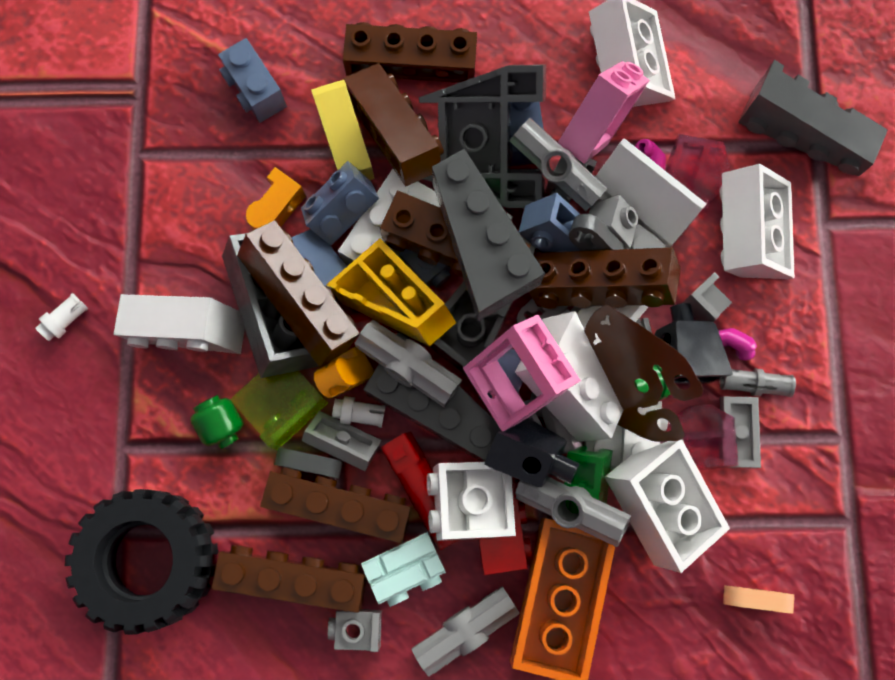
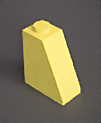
M345 80L311 89L337 170L349 161L369 180L374 179L372 165Z

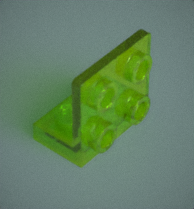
M299 371L260 378L258 373L231 398L236 408L261 434L259 437L268 447L276 451L278 447L284 445L328 404Z

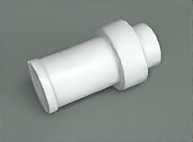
M72 293L70 297L50 314L46 312L39 318L41 323L35 329L48 341L55 336L60 338L67 332L65 328L89 308Z
M344 396V400L335 399L332 418L340 419L341 424L350 425L351 422L382 428L385 405L380 406L357 402L354 397Z

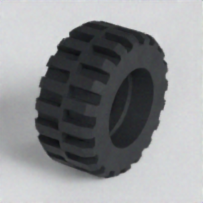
M135 489L133 492L122 491L113 494L112 500L103 499L94 505L95 513L85 514L78 522L79 526L83 529L80 533H72L68 544L74 546L73 553L65 555V566H71L72 576L66 577L68 589L75 588L78 595L73 597L76 606L89 609L85 617L94 624L104 622L103 628L114 633L123 630L125 635H137L172 625L182 620L186 614L192 613L199 606V599L207 596L212 587L208 582L210 577L215 575L216 564H213V555L218 554L217 543L212 544L210 538L214 531L210 523L203 522L204 514L199 508L191 507L189 501L181 496L147 489ZM140 525H151L161 530L168 539L173 554L172 570L168 580L159 591L150 595H137L131 592L120 580L116 569V554L120 542L131 529Z

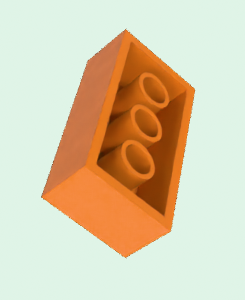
M541 518L509 661L512 669L556 680H588L615 546L576 527L564 528L554 520Z

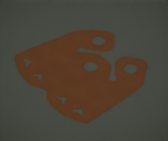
M610 305L600 307L590 317L584 332L623 409L617 425L651 441L682 440L685 433L678 416L673 411L662 408L648 411L645 415H642L638 412V407L646 408L657 405L664 388L657 372L653 369L654 365H659L662 368L661 374L670 394L674 398L687 401L701 397L703 387L690 363L675 348ZM606 315L609 316L611 325L601 324V321L606 320ZM595 333H597L599 339L602 341L597 343L596 345H594L593 343L594 340H596ZM677 375L686 377L690 383L689 388H679L674 382V377ZM642 379L647 382L649 386L648 392L643 393L637 390L634 384L635 380ZM660 418L668 420L672 430L669 432L661 430L657 420Z

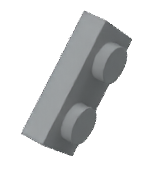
M723 396L720 398L721 468H761L759 397Z
M321 411L316 414L302 437L303 442L363 471H366L382 441L351 425L341 424L340 420L332 418V416Z

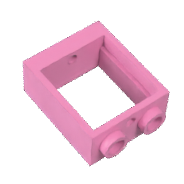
M621 61L599 74L558 143L563 148L571 151L574 157L584 164L609 144L650 81L643 76L642 69L631 62L625 63Z
M539 315L513 325L463 367V370L502 432L527 419L581 381ZM511 348H514L542 392L541 395L527 405L524 404L497 361Z

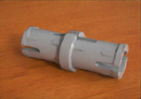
M757 368L753 369V371L732 369L733 375L720 379L721 390L750 392L752 396H761L763 393L792 397L796 388L794 375L765 373L763 369Z

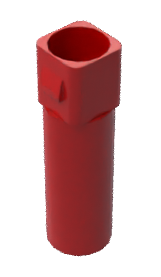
M412 432L403 433L383 445L381 449L401 482L438 551L457 542L458 540L437 541L436 533H430L428 516L430 510H435L434 495H428L427 474L433 473V470Z

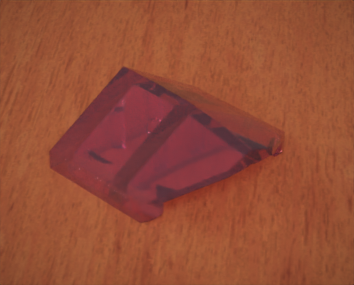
M679 133L666 164V172L706 203L704 207L706 209L719 194L720 187L722 186V173L730 170L724 142Z
M711 404L689 406L677 414L685 433L682 440L698 470L739 466L735 417ZM669 421L667 430L665 432H669L672 430V426Z

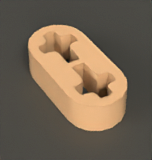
M724 585L723 604L793 613L794 594Z

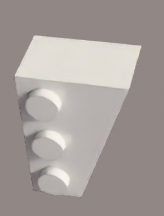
M392 169L377 191L379 199L359 218L339 248L338 253L342 261L346 265L351 264L378 239H382L380 227L397 190L440 207L435 191L418 181L405 187L394 169ZM390 248L399 257L400 251Z
M121 294L113 335L127 339V345L136 348H148L149 344H154L158 348L178 350V347L200 352L217 351L241 354L245 328L238 310L210 297Z
M576 311L543 318V323L581 380L548 403L546 407L577 442L611 439L623 409L584 332ZM520 361L515 373L538 397L542 392L523 362Z

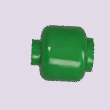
M215 395L193 408L195 413L191 416L190 422L205 446L217 444L220 449H223L239 439L236 433L242 429L244 423L229 398L220 399L218 395Z

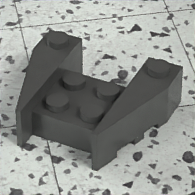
M547 64L507 65L419 97V103H438L439 140L444 150V154L440 155L441 161L465 149L501 206L506 208H525V205L545 198V177L540 169H510L509 140L511 102H544L546 100ZM432 175L424 179L432 182Z

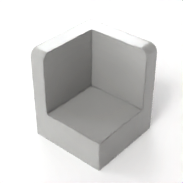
M715 272L683 302L691 304L693 317L697 321L714 322L732 304L713 284L719 278Z

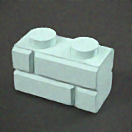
M428 532L361 563L378 604L387 601L389 607L408 599L407 591L420 585L422 591H425L442 582L440 575L446 573Z

